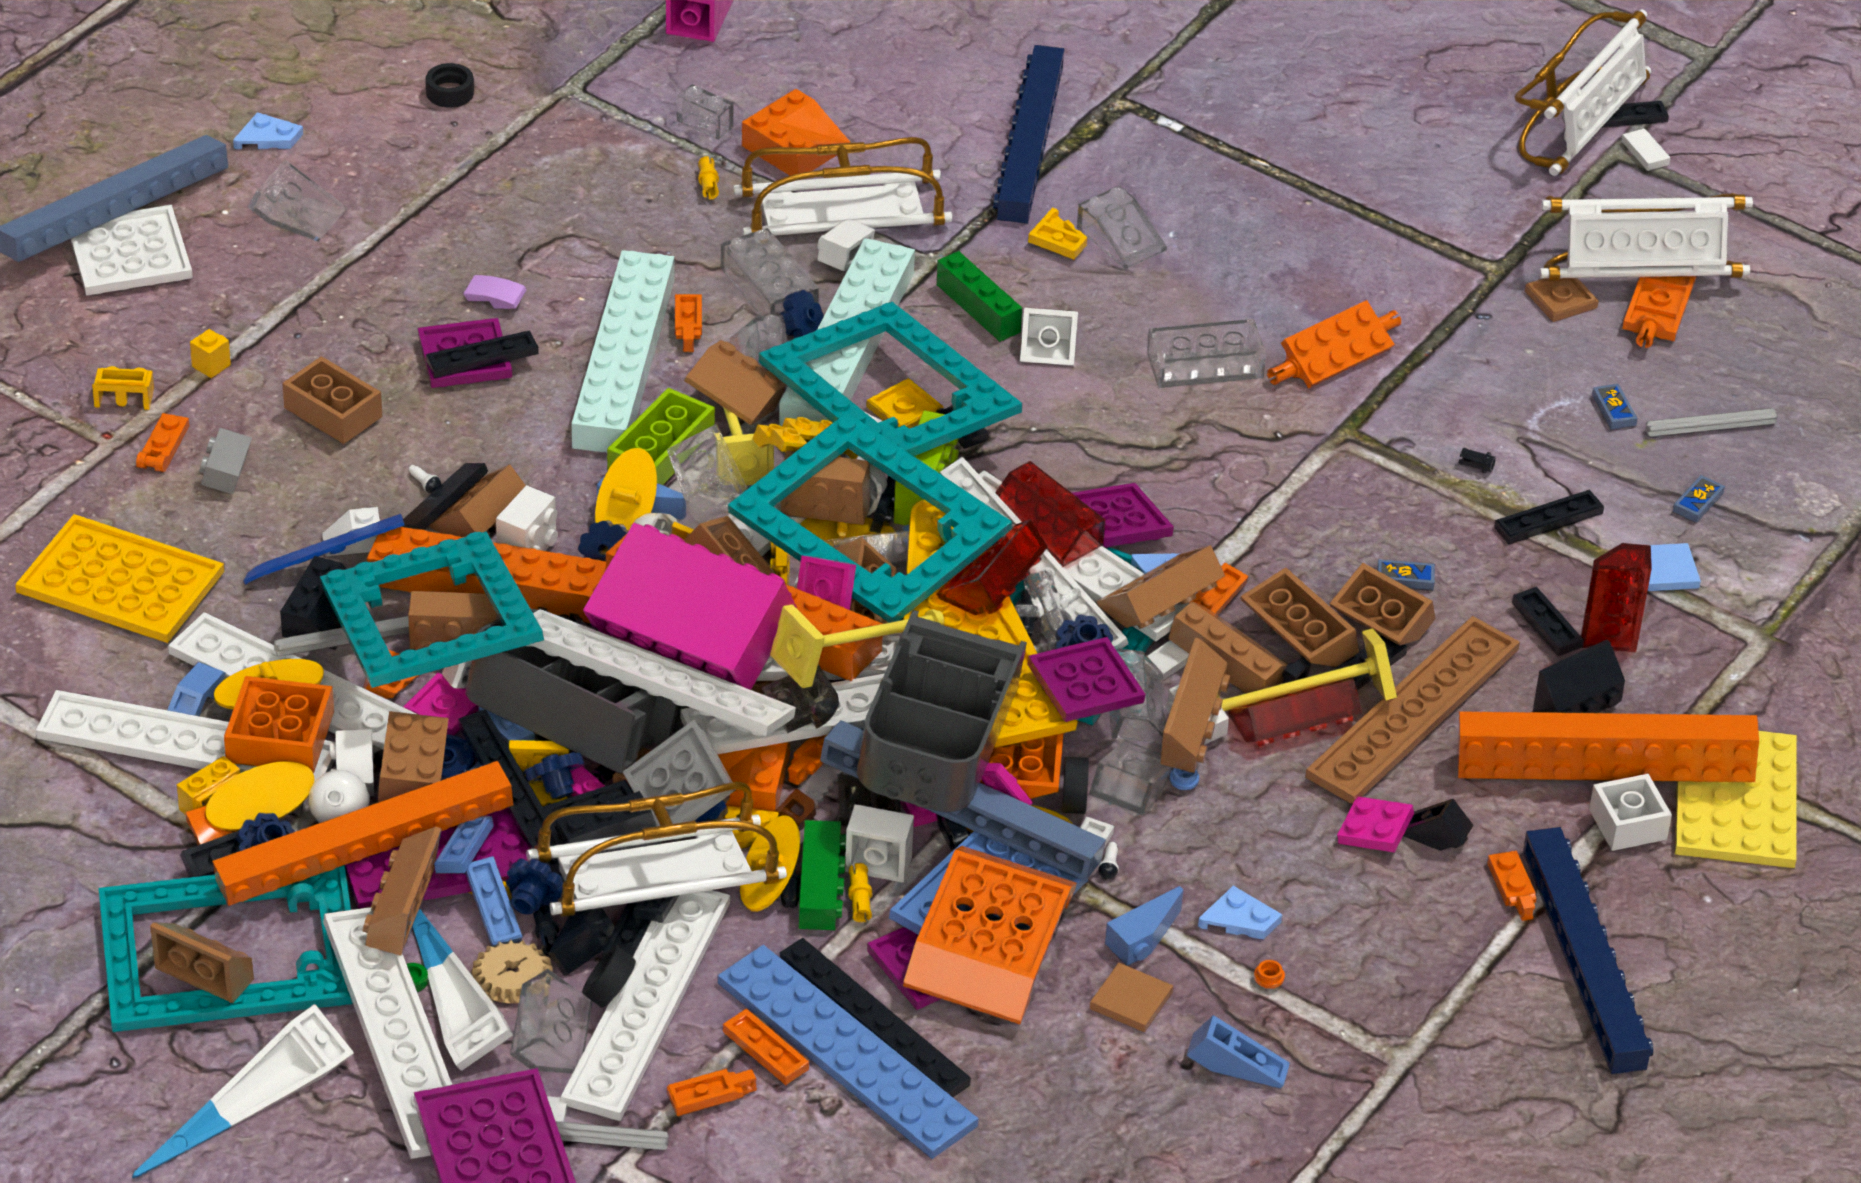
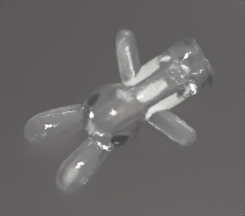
M1043 570L1039 573L1030 574L1024 580L1023 586L1031 596L1033 605H1016L1015 609L1019 616L1041 617L1040 629L1047 638V651L1055 649L1058 642L1055 636L1065 620L1073 621L1071 615L1064 609L1081 596V591L1078 588H1073L1060 598L1052 571Z

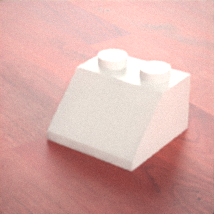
M1024 308L1020 362L1074 366L1078 312Z

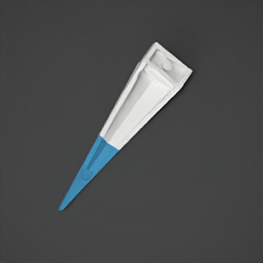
M419 908L412 927L425 968L428 971V979L438 1013L444 1044L455 1065L462 1071L512 1037L513 1034L504 1019V1015Z
M314 1004L290 1021L213 1098L133 1173L132 1178L145 1174L326 1077L328 1073L351 1058L354 1052Z

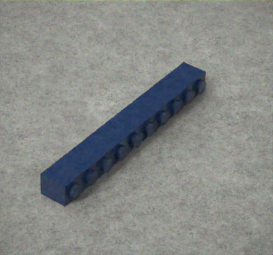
M1034 45L1033 53L1027 56L1026 69H1024L1023 84L1020 86L1019 99H1017L1015 115H1013L1012 130H1010L1008 146H1006L1004 161L1007 162H1002L1001 177L1004 178L999 177L997 193H995L993 209H998L997 220L1029 223L1062 76L1064 48Z
M1561 827L1526 831L1523 854L1611 1074L1647 1070L1649 1058L1653 1056L1654 1052L1652 1040L1645 1035L1643 1018L1636 1013L1634 996L1632 992L1627 991L1624 972L1622 969L1619 970L1616 964L1615 950L1608 944L1606 928L1599 922L1597 906L1590 900L1588 884L1581 878L1580 864L1572 856L1569 838H1565Z

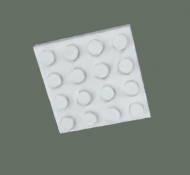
M172 205L131 211L70 239L86 296L193 278L192 268Z

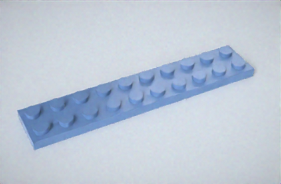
M765 945L760 946L718 975V984L931 1159L978 1127V1117Z

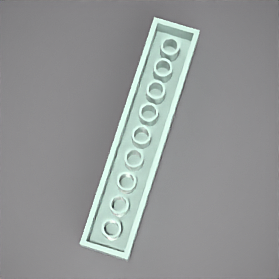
M864 238L818 329L856 316L861 312L874 309L885 303L894 302L896 305H899L914 275L915 249ZM885 332L805 364L851 401ZM787 387L780 400V426L783 425L785 418L797 419V417H804L816 422L821 420L830 421L790 387Z
M621 251L572 420V449L607 453V448L637 419L674 284V256Z

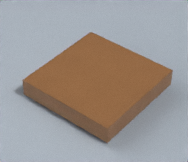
M1560 278L1559 281L1540 279L1525 285V292L1552 322L1598 308V299L1578 278Z
M1118 962L1090 1001V1009L1145 1033L1172 995L1173 985Z

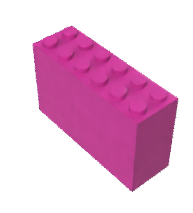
M633 523L583 611L591 625L598 628V631L751 690L770 657L783 606L793 604L796 609L797 606L791 597L792 594L785 585L784 579L773 573L769 575L761 573L751 564H738L731 557L722 553L719 556L715 555L700 544L692 546L685 543L677 535H664L649 524L642 526Z

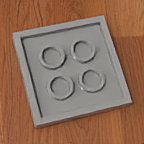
M696 720L688 723L623 771L634 793L640 791L644 798L674 793L687 794L732 782L701 725ZM735 790L721 792L704 798L686 801L682 805L665 808L673 824L694 821ZM651 809L652 814H653V817H654V820H655V823H656V827H657V826H660V824H659V822H658V820H657V818H656V816H655L653 810Z

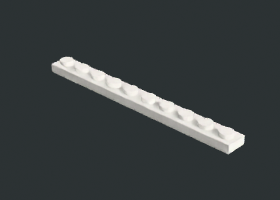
M963 457L940 472L941 475L1012 521V530L999 539L998 542L1046 595L1055 599V605L1068 620L1075 621L1078 615L1094 616L1098 624H1106L1109 627L1110 633L1114 638L1112 645L1117 652L1128 645L1125 635Z

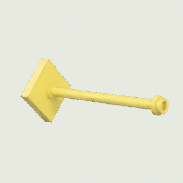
M723 407L732 436L717 438V483L719 490L753 485L774 469V445H767L763 448L758 447L752 439L754 433L743 435L738 417Z
M793 604L783 606L770 656L802 688L811 687L823 647L901 633L904 631L909 619L822 635ZM931 609L926 611L925 616L920 617L944 625V616L941 611Z
M1373 628L1362 631L1368 657L1365 659V662L1223 699L1222 709L1227 711L1367 673L1369 676H1372L1373 685L1385 700L1397 698L1385 642Z

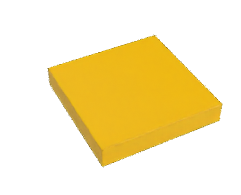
M909 378L867 399L866 407L883 421L895 417L898 419V427L905 425L908 428L918 426L924 410L936 413L938 409L944 408L942 404Z

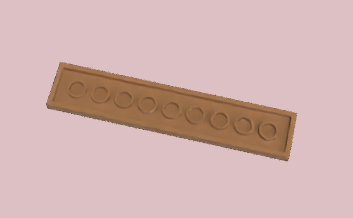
M1472 616L1395 687L1397 698L1389 700L1383 698L1306 769L1305 778L1353 805L1358 797H1363L1519 650L1520 641Z

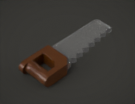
M824 763L800 789L796 788L776 809L775 812H779L778 817H791L796 822L799 831L805 827V820L813 819L819 807L818 803L824 800L823 796L829 794L828 789L834 787L833 783L839 780L838 776L843 775V771ZM797 805L804 810V813L799 816L790 809Z

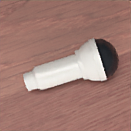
M415 465L409 467L408 470L411 475L421 482L424 491L427 493L434 492L441 485V480L438 476L427 474Z
M1115 842L1108 844L1105 857L1098 865L1099 875L1104 879H1113L1119 872L1116 862L1118 848Z

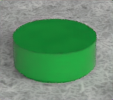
M407 963L406 965L416 991L420 992L428 984V971L419 963Z

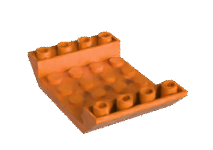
M965 846L958 847L952 855L915 942L903 986L1021 1025L1030 1002L1033 984L1063 910L1068 908L1077 883ZM966 904L972 910L964 912L959 910L957 906ZM997 914L1001 919L991 921L986 915ZM1018 923L1027 924L1030 927V929L1022 931L1017 929L1015 925H1017Z

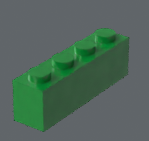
M960 251L937 260L936 285L993 337L1001 342L1021 333L1023 308Z
M805 820L799 929L835 931L836 918H842L843 900H837V896H843L844 878H838V875L845 874V856H840V852H846V834H841V822Z

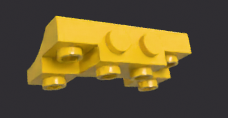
M797 417V419L785 418L782 426L777 424H769V426L758 424L752 439L761 448L772 444L785 453L786 451L796 452L833 422L828 420H821L820 422L810 421L804 417ZM849 449L843 452L851 459H857L858 457L857 454Z

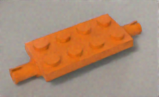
M1697 276L1640 277L1622 329L1639 333L1636 337V343L1640 347H1642L1644 340H1646L1645 348L1651 347L1654 337L1675 341Z
M1367 300L1285 338L1281 342L1282 347L1286 351L1285 362L1268 369V379L1275 376L1276 378L1270 382L1273 385H1277L1290 377H1297L1303 379L1309 389L1390 350L1395 344L1387 331L1400 326L1401 317L1398 316L1393 319L1394 316L1398 315V312L1392 310L1378 318Z

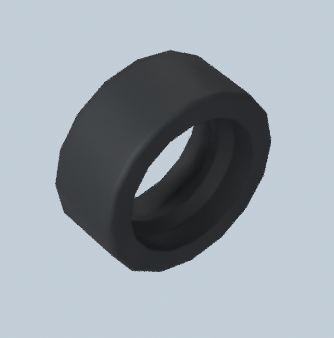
M445 63L434 66L427 72L425 77L426 95L431 103L440 107L452 108L465 105L472 100L474 95V77L467 67L461 64ZM444 83H457L461 86L455 88L440 87L438 85Z
M1065 757L1063 813L1086 814L1089 773L1088 757Z
M618 946L611 948L588 977L582 990L583 995L601 1008L607 1006L629 979L635 968L636 960Z

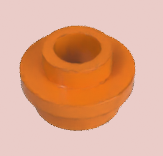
M1264 960L1256 967L1254 979L1258 985L1264 988H1277L1283 984L1285 972L1277 961Z

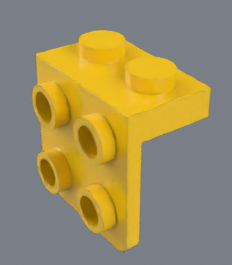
M509 741V750L522 772L542 762L541 759L547 756L569 754V749L553 741ZM542 782L529 783L542 807L546 806V803L552 804L567 799V797L558 800H551L550 794H546Z

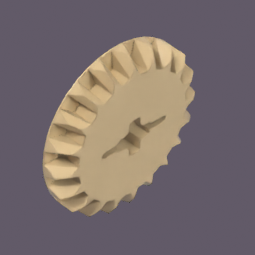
M510 939L508 944H502L498 941L495 947L487 945L485 952H479L477 960L473 961L472 976L489 998L496 1002L513 1004L532 1000L542 994L552 980L553 968L550 957H546L542 949L538 950L535 943L528 946L524 940L519 944L514 943ZM508 967H510L511 969H516V968H518V972H514V971H512V970H510V971L507 972V968H508Z

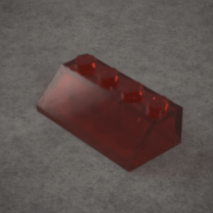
M1031 461L1010 471L995 492L1062 567L1104 545L1106 519Z
M1031 519L1012 525L1011 531L946 582L936 595L940 600L973 615L984 612L992 614L1003 606L1002 601L1015 592V586L1018 582L1024 580L1029 575V569L1041 561L1042 558L1040 556L1048 546Z
M1621 543L1593 560L1580 635L1584 639L1582 648H1589L1607 639L1611 642L1614 651H1637L1652 570L1651 545Z
M1354 679L1341 680L1227 710L1229 717L1245 742H1257V746L1274 743L1273 737L1283 735L1284 739L1300 736L1301 729L1309 728L1310 732L1327 728L1326 723L1334 720L1336 725L1354 721L1352 715L1362 713Z

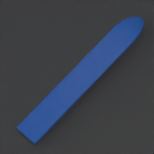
M401 514L266 561L247 573L243 580L244 584L246 585L272 572L311 560L314 556L319 557L328 552L330 554L340 553L348 545L404 526L403 517Z

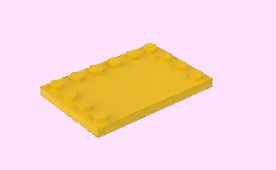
M73 514L16 582L15 587L16 593L168 643L225 571L224 563Z

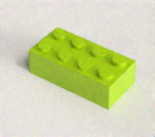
M667 388L607 448V471L622 453L632 448H641L652 457L656 468L657 483L663 485L715 432V407Z
M924 410L918 425L945 414ZM958 439L914 457L940 473L958 460L959 450L955 449ZM897 481L895 485L894 523L909 525L913 506L924 499Z

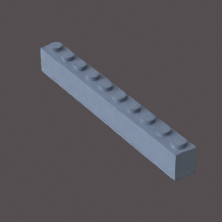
M204 135L0 226V252L20 262L229 168L226 144L208 135Z
M840 720L824 738L820 761L858 778L857 766L863 730ZM979 783L971 803L959 811L941 812L925 808L1084 881L1089 878L1100 864L1106 839L982 783Z

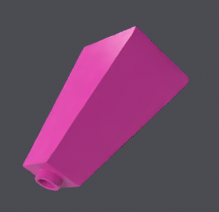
M666 0V34L715 42L733 0Z

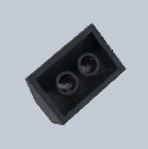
M317 556L313 557L280 611L282 637L287 638L342 628L320 580V576L327 575L332 570L347 569L341 562ZM338 646L330 647L329 649L336 650Z
M1606 639L1540 670L1532 712L1598 713L1621 702L1625 678L1611 642Z
M638 791L599 805L628 803L629 800L644 797ZM651 809L636 812L627 810L579 813L556 819V831L564 844L639 832L643 828L656 827ZM655 842L636 846L603 850L597 854L658 845L662 843Z

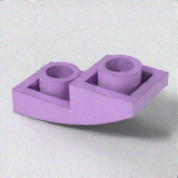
M474 275L463 294L467 301H490L494 309H516L527 289L525 286L507 279Z

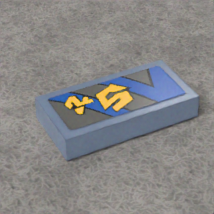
M1619 384L1593 387L1592 396L1610 429L1637 425L1638 418Z
M1700 475L1675 502L1673 512L1697 523L1724 494L1725 486Z
M1378 559L1377 571L1411 589L1434 590L1435 564Z

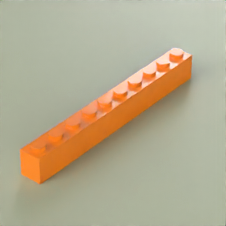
M496 761L213 861L216 882L228 906L244 902L250 898L275 891L278 888L303 881L340 866L360 861L371 855L388 851L400 846L403 839L433 827L442 828L441 831H444L461 823L472 821L478 817L513 806L512 786L499 762Z

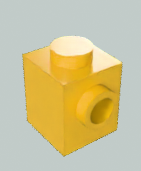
M208 329L190 341L192 367L210 378H213L231 365L229 340L223 335Z

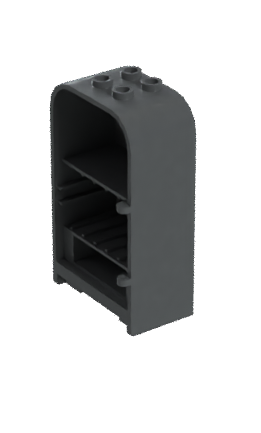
M531 609L533 613L538 611L537 609ZM497 619L480 628L477 633L486 631L493 626H503L500 619ZM593 626L590 627L591 629L598 631V628ZM522 646L472 660L465 688V695L477 706L573 752H580L582 756L619 774L636 762L639 750L652 743L660 745L682 729L684 726L680 718L681 709L689 708L688 706L676 705L668 698L650 695L646 690L637 686L624 685L621 683V680L611 676L599 675L595 670L588 667L573 665L570 663V660L562 657L547 655L544 650L534 646Z
M913 610L866 715L857 776L868 790L887 796L890 799L901 800L935 811L955 812L967 807L975 796L1018 690L1027 642L1021 641L1018 646L1001 640L996 641L918 617L919 611Z

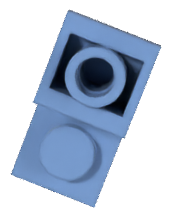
M198 662L178 683L167 711L200 716L206 698L214 699V691L223 681L226 672Z

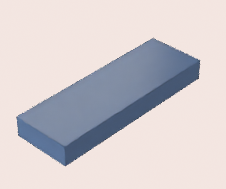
M481 816L475 820L459 824L434 863L436 873H465L494 826L492 817Z
M494 857L471 862L465 874L491 946L495 947L498 941L502 944H508L510 939L514 943L522 941V934Z

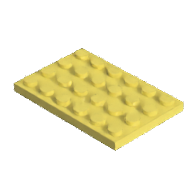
M1759 731L1755 782L1677 781L1675 854L1795 868L1796 735Z

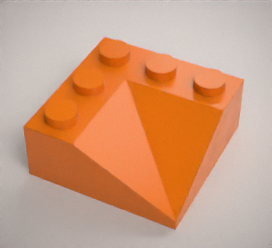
M798 89L792 90L742 121V147L751 152L772 147L813 148L817 147V145L851 143L819 104ZM768 154L759 157L791 176L813 171L837 156V154L822 156L817 154Z
M245 676L224 735L226 758L234 764L260 766L274 762H296L307 766L314 773L334 714L333 686Z
M1064 733L996 747L993 749L988 763H1001L1016 778L1018 785L1030 799L1058 792Z
M790 742L717 754L732 782H743L750 787L754 801L753 809L776 811L790 759ZM737 789L731 793L726 806L741 807L744 792Z

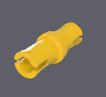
M704 156L698 161L700 169L698 180L702 186L704 198L708 194V199L711 200L719 195L717 185L719 175L715 170L714 159L711 158L709 162V156Z
M855 863V872L853 865L849 867L851 886L848 889V897L852 900V918L856 922H866L865 913L868 920L872 918L870 906L872 887L868 883L867 865Z

